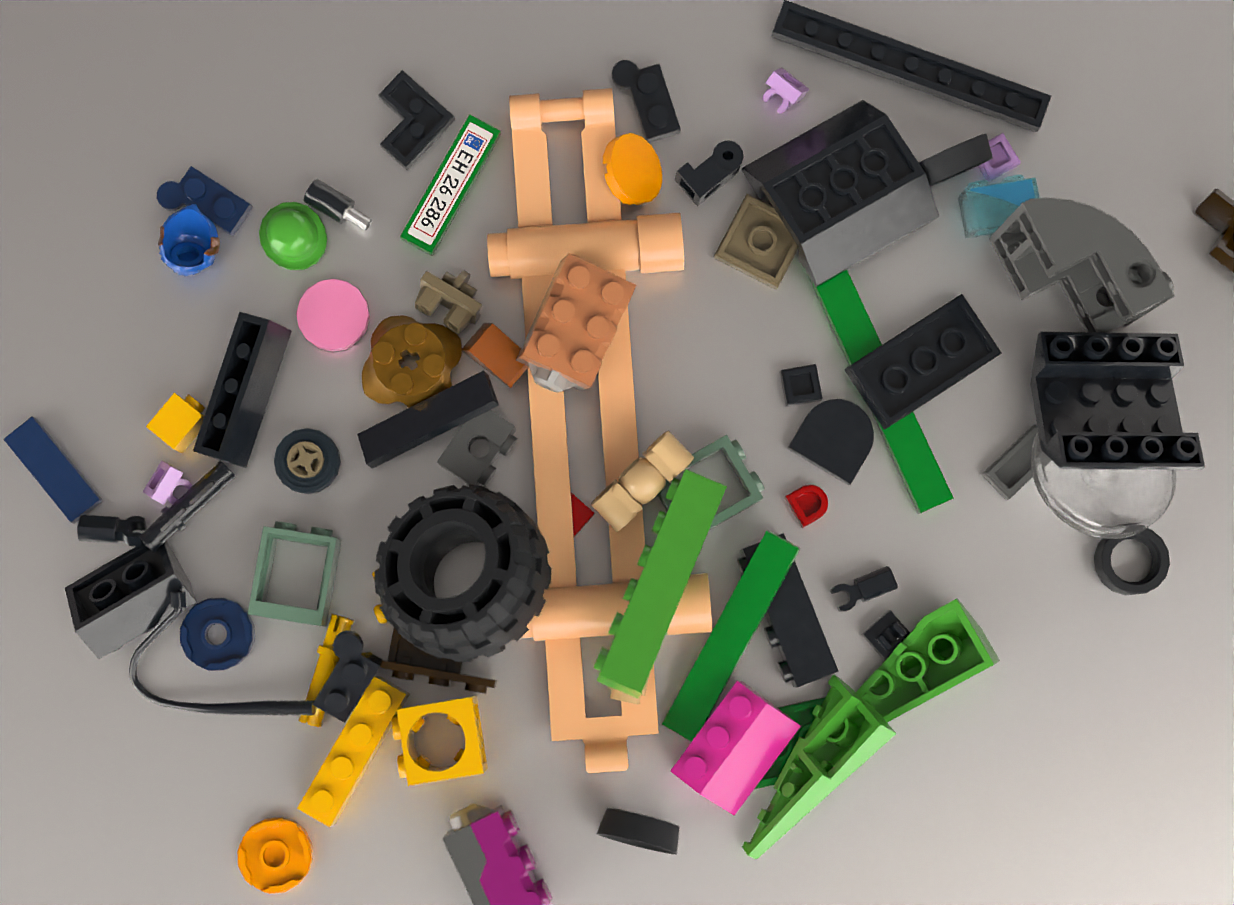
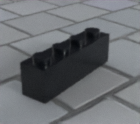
M239 312L193 449L194 452L243 468L247 467L292 330L269 319Z
M784 533L778 535L786 540ZM759 543L740 550L742 558L737 559V563L742 575ZM794 560L765 614L769 626L765 627L764 631L771 648L778 647L782 657V661L777 662L784 682L791 681L793 687L798 688L839 671Z

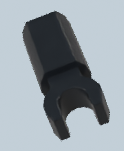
M81 515L77 526L79 541L105 543L124 541L129 546L137 547L143 543L138 538L141 533L133 531H145L147 525L145 518L141 516H132L125 520H120L119 517Z
M889 566L854 579V585L852 586L839 584L834 586L830 592L834 594L844 591L848 595L847 603L837 607L839 612H845L852 609L859 599L864 603L894 591L898 586L892 570Z

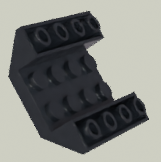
M864 100L742 167L741 170L759 199L766 196L800 248L797 258L816 287L939 217L925 171L887 114Z
M1040 332L1037 336L1030 385L1041 450L1060 469L1202 470L1205 467L1199 434L1183 433L1172 381L1176 374L1184 367L1178 334Z

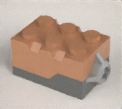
M568 253L561 260L516 361L529 366L535 383L550 391L559 393L572 387L581 391L590 388L602 364L605 352L616 333L621 316L626 310L636 288V284Z

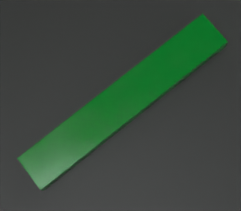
M769 530L765 532L662 725L687 740L693 741L711 715L801 549L800 547Z

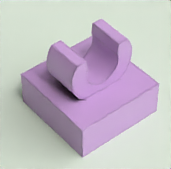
M780 68L775 70L766 81V84L771 88L764 93L763 100L767 102L774 94L780 95L782 105L778 108L777 112L783 113L789 109L791 103L794 105L801 101L809 91V88L785 69Z
M161 461L143 492L163 505L166 501L174 504L178 500V498L173 496L174 488L183 485L190 489L192 484L181 477L183 474L181 471Z

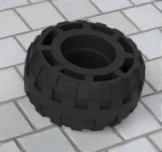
M469 484V486L463 485L460 489L455 485L435 489L433 496L429 498L419 496L409 503L408 507L410 510L401 518L396 516L388 526V531L391 533L387 541L380 542L376 561L380 565L379 569L374 571L375 592L381 598L382 606H380V609L386 620L402 637L428 654L440 659H452L456 662H469L481 655L489 658L505 650V644L511 640L518 641L529 631L526 626L533 616L539 617L546 602L543 598L544 590L548 589L549 585H551L552 568L549 566L547 554L550 552L545 538L538 530L534 521L514 501L499 491L496 493L485 486ZM482 542L485 547V562L476 582L465 592L457 596L437 598L434 590V578L438 565L444 556L461 544Z

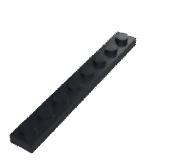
M787 0L783 2L771 35L774 38L1035 132L1041 127L1051 99V95Z

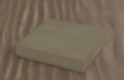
M747 193L713 258L777 290L799 247L773 206Z

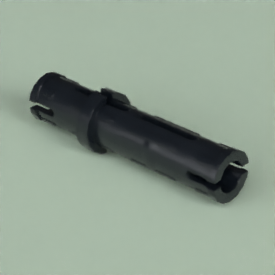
M220 460L215 467L206 473L170 508L165 506L161 510L162 515L147 530L140 534L138 538L155 553L178 530L182 532L186 528L185 523L236 477L235 474ZM210 482H213V486L193 504L189 503ZM181 509H185V512L164 531L160 530Z

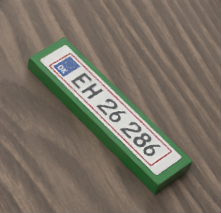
M469 114L400 236L401 240L433 256L500 138V130Z

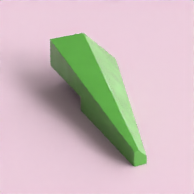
M833 675L828 682L831 688L822 705L817 704L812 712L815 718L805 738L799 737L773 787L776 793L767 809L760 811L757 819L761 822L751 841L744 842L742 846L749 857L757 860L897 734L875 708L836 675Z

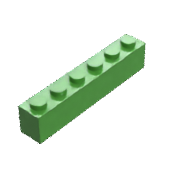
M685 469L681 480L677 478L672 480L665 497L672 500L667 513L659 511L651 530L658 534L653 547L645 544L637 565L643 567L639 580L631 578L623 599L629 601L625 614L616 613L608 632L615 636L610 649L601 648L594 665V669L600 671L597 682L639 699L727 486Z

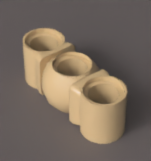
M669 430L658 437L642 453L645 457H639L619 476V482L615 479L591 503V506L615 531H619L643 509L641 505L649 503L666 486V479L671 482L693 461L694 456Z

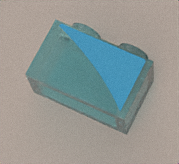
M1012 175L1003 178L1002 183L989 184L988 180L969 183L967 188L958 197L965 238L993 234L1022 202L1030 198H1040L1036 177L1024 179L1023 175Z

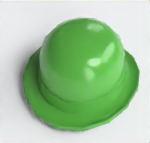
M284 202L271 208L262 219L259 230L261 246L266 255L278 266L289 270H305L317 264L324 255L327 244L326 229L319 215L309 206L298 202Z

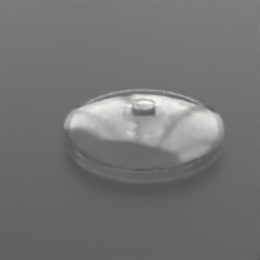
M1037 433L1031 450V470L1039 494L1057 517L1082 533L1106 539L1134 536L1148 529L1161 518L1171 504L1176 489V470L1060 469L1041 450L1039 433Z

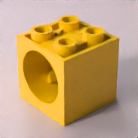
M477 696L396 709L397 716L392 718V730L394 739L401 740L403 751L401 755L397 756L400 778L407 777L408 786L482 774L488 769ZM439 712L447 714L446 718L457 726L461 725L464 731L465 749L461 748L453 760L457 763L448 767L433 766L429 759L422 754L419 755L414 742L415 733L422 728L426 722L423 718L430 713Z

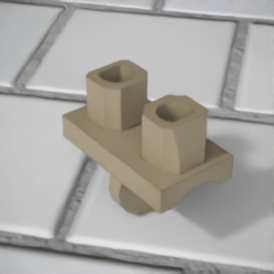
M463 270L458 277L446 272L441 280L426 271L420 279V291L415 301V308L427 316H432L436 308L441 304L450 310L444 318L443 324L453 332L460 334L470 322L474 325L481 317L479 312L482 304L473 299L477 289L467 284L471 276L469 272Z

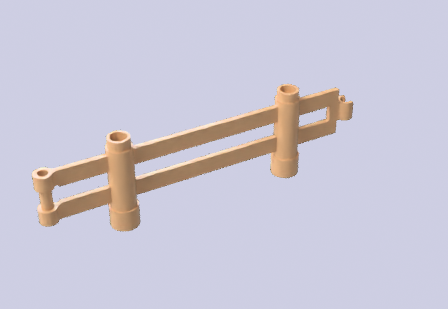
M612 88L583 90V97L540 100L539 93L509 96L518 228L507 229L506 233L488 234L487 248L491 277L510 276L511 279H522L525 339L561 260L568 253L625 280V271L641 270V274L683 271L684 248L681 214L639 215L634 220H622L620 200L612 193L606 183L604 174L608 171L606 163L603 164V154L607 144L616 138ZM585 120V128L581 132L587 223L553 225L547 136L542 132V123ZM628 306L621 316L616 333L605 352L598 371L606 487L615 479L619 482V476L639 458ZM528 367L538 530L545 538L550 552L547 554V558L552 571L551 585H549L548 589L544 590L543 598L546 600L539 617L533 616L526 626L529 631L521 638L533 637L534 641L545 640L552 741L582 739L585 745V765L588 773L626 771L629 765L628 736L659 734L654 665L649 674L645 696L641 695L640 705L621 701L622 715L586 718L581 638L613 636L608 632L616 613L625 614L629 601L623 599L631 578L639 580L643 571V567L637 565L645 547L643 509L619 531H615L609 525L613 583L577 586L564 391L556 393L536 384ZM708 573L690 575L668 628L667 635L712 632Z

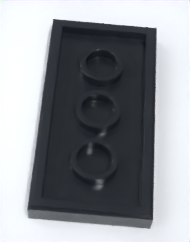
M961 294L844 370L885 430L993 360L1002 352L963 294Z

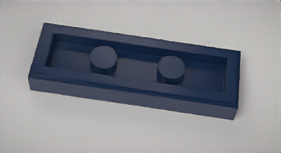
M31 416L3 439L71 523L75 524L79 521L81 515H86L103 501L37 418Z

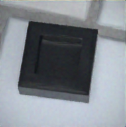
M816 364L780 370L786 407L817 402L823 399Z

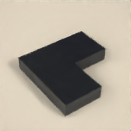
M403 70L378 95L382 102L403 119L380 143V146L406 170L455 121L454 115Z

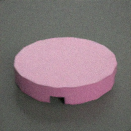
M337 279L319 281L308 288L299 300L296 312L298 327L306 340L319 349L331 352L347 350L352 347L366 333L370 320L368 303L359 289L349 282Z

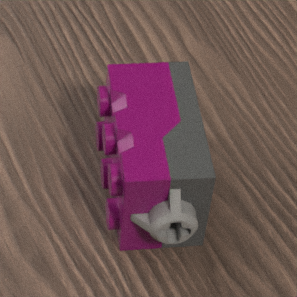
M474 803L450 816L449 822L453 829L448 831L442 839L473 905L552 904L551 899L553 897L544 878L537 881L532 872L535 869L536 861L527 844L520 846L515 836L519 834L520 828L511 810L505 812L502 805L489 809Z

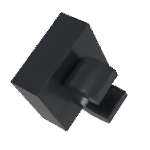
M889 610L861 635L885 661L910 632L894 613Z

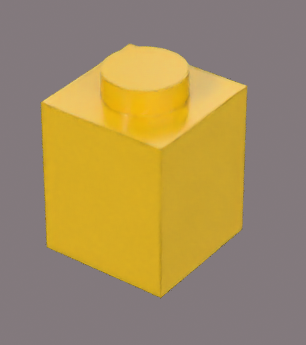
M174 393L146 427L171 448L183 453L199 434L204 419L202 412L206 407L189 394L183 399Z

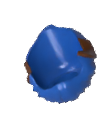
M196 204L183 207L170 215L160 227L159 254L162 256L161 260L174 273H178L179 276H190L200 273L214 263L215 256L220 249V239L218 238L215 224L200 211Z

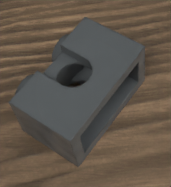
M489 410L463 423L437 463L467 485L482 484L486 486L497 470L492 464L501 453L507 456L518 439L513 436L516 428L513 424L492 410ZM477 440H486L490 443L489 453L482 458H477L470 452L471 445Z

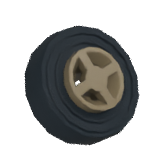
M310 428L295 430L285 436L277 446L274 457L275 471L281 482L291 490L304 494L320 492L330 486L338 475L341 463L339 449L333 440L320 430Z

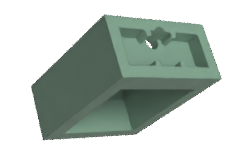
M727 435L693 453V461L685 468L688 469L722 450L749 495L716 514L709 530L764 498L761 491L765 490L759 476L755 471L749 473L742 461L746 459L742 447L736 439L730 441ZM667 479L666 486L657 495L666 511H668L672 500L665 498L671 485Z
M275 521L274 528L263 526L248 615L326 627L342 540L332 537L333 530L311 527L309 534L297 532V525ZM277 539L328 547L317 610L266 602Z

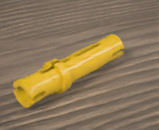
M331 614L323 645H318L317 653L320 655L305 701L315 700L340 658L333 651V642L340 632L351 630V626L354 623L353 619ZM316 707L314 716L301 715L298 721L302 723L308 722V725L322 727L325 712Z

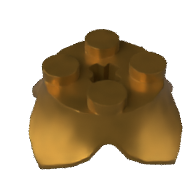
M405 315L385 318L376 327L371 337V353L364 363L362 370L364 393L370 399L380 404L389 405L394 402H401L410 408L452 386L451 370L458 365L462 356L461 338L444 325L420 323L412 317ZM408 354L412 357L417 355L420 357L419 360L415 361L418 366L413 370L408 366L401 368V363L405 362L403 358Z

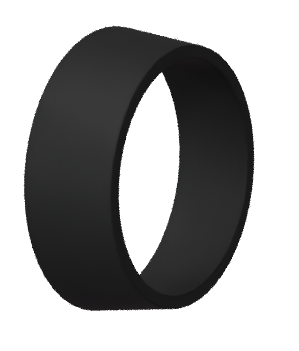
M985 133L939 152L919 162V164L925 171L931 187L993 159L988 137Z
M607 808L597 835L632 846L676 855L679 826L653 817Z

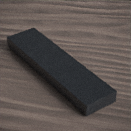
M483 370L358 433L366 465L373 469L499 406L489 375Z

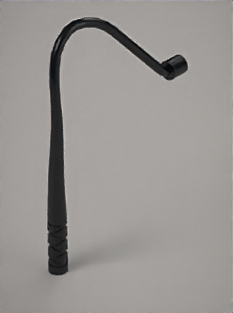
M185 591L170 592L171 608L175 609L138 646L130 661L129 675L134 688L147 700L164 707L208 714L315 715L316 707L312 705L314 700L205 704L167 700L146 690L137 677L138 661L145 649L180 615L182 608L186 607Z

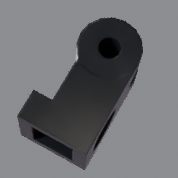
M730 140L722 141L714 148L712 156L694 169L687 162L677 170L675 181L698 207L739 172L744 158L743 150L736 142Z

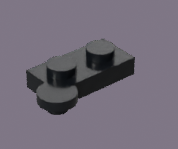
M629 60L617 62L611 72L612 81L618 88L630 89L645 140L650 143L679 134L681 128L660 64L639 69L634 62Z
M343 631L335 637L333 651L340 659L312 704L344 723L383 659L369 651L362 652L364 648L363 640L360 635L353 631Z

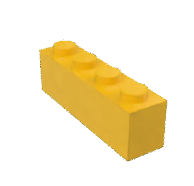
M379 675L373 677L297 809L328 827L336 824L391 729L392 718L397 716L396 709L403 708L410 696L409 692Z

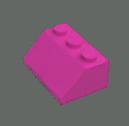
M737 680L670 772L701 796L735 815L801 725L746 683Z

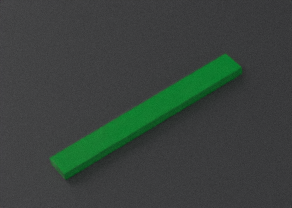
M847 270L818 287L810 279L849 365L882 345ZM911 412L885 430L873 414L918 514L954 499L914 412Z

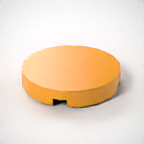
M633 133L623 134L611 140L605 148L603 164L606 163L608 172L604 175L612 193L620 201L628 205L636 204L638 206L651 202L659 194L662 186V168L659 157L652 145L643 137Z
M283 817L266 818L251 826L243 836L237 851L238 867L244 879L251 886L269 894L286 892L300 884L309 873L313 861V845L306 830L295 821Z

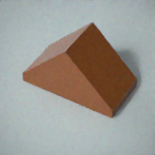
M483 323L461 349L464 354L509 388L514 385L529 367L516 361L521 348L493 323Z

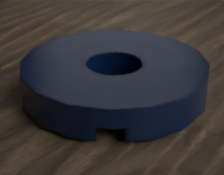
M208 598L195 604L189 610L190 612L186 615L185 619H183L180 627V644L185 656L197 666L209 671L228 670L239 665L250 654L255 641V626L251 616L248 615V611L239 603L226 598ZM215 624L223 625L227 631V637L220 645L211 643L208 638V631Z

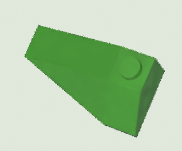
M957 598L924 616L856 693L875 708L886 722H889L995 665L1000 660L981 627Z

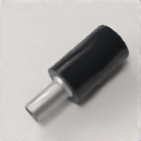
M315 179L310 184L304 195L303 201L340 224L347 219L362 229L367 230L372 222V219L353 209L354 200L319 179Z

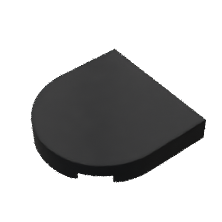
M843 399L827 400L815 406L808 413L787 449L847 485H851L871 451L874 441V430L866 412L855 403Z

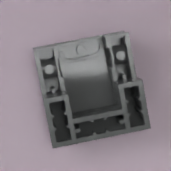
M1049 197L1030 198L1022 202L989 237L1021 300L1060 283L1085 332L1110 333L1122 326L1126 327L1175 297L1171 278L1166 272L1161 271L1148 248L1134 232L1115 217L1090 205L1067 199ZM1097 292L1107 295L1109 298L1108 307L1099 304L1096 298Z

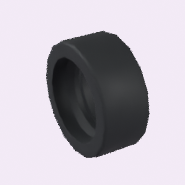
M1139 525L1120 527L1107 533L1098 543L1094 555L1095 571L1101 582L1113 592L1122 595L1145 594L1157 588L1167 577L1170 566L1169 550L1163 539L1151 529ZM1126 539L1141 541L1148 547L1152 555L1151 571L1144 579L1138 582L1122 580L1115 574L1111 565L1113 549L1118 543Z

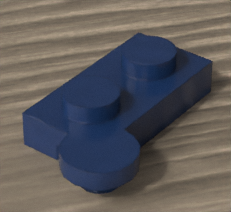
M190 166L179 183L174 181L165 182L157 191L158 203L164 209L175 211L183 205L196 204L200 211L210 218L217 227L231 236L235 235L253 208L250 203Z

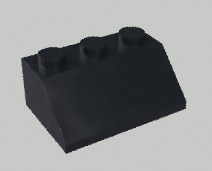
M167 541L155 553L142 543L141 546L132 548L65 587L74 630L98 659L119 650L126 643L143 633L150 632L157 625L161 624L175 609L171 608L170 592H186V607L182 608V612L197 603L191 583Z

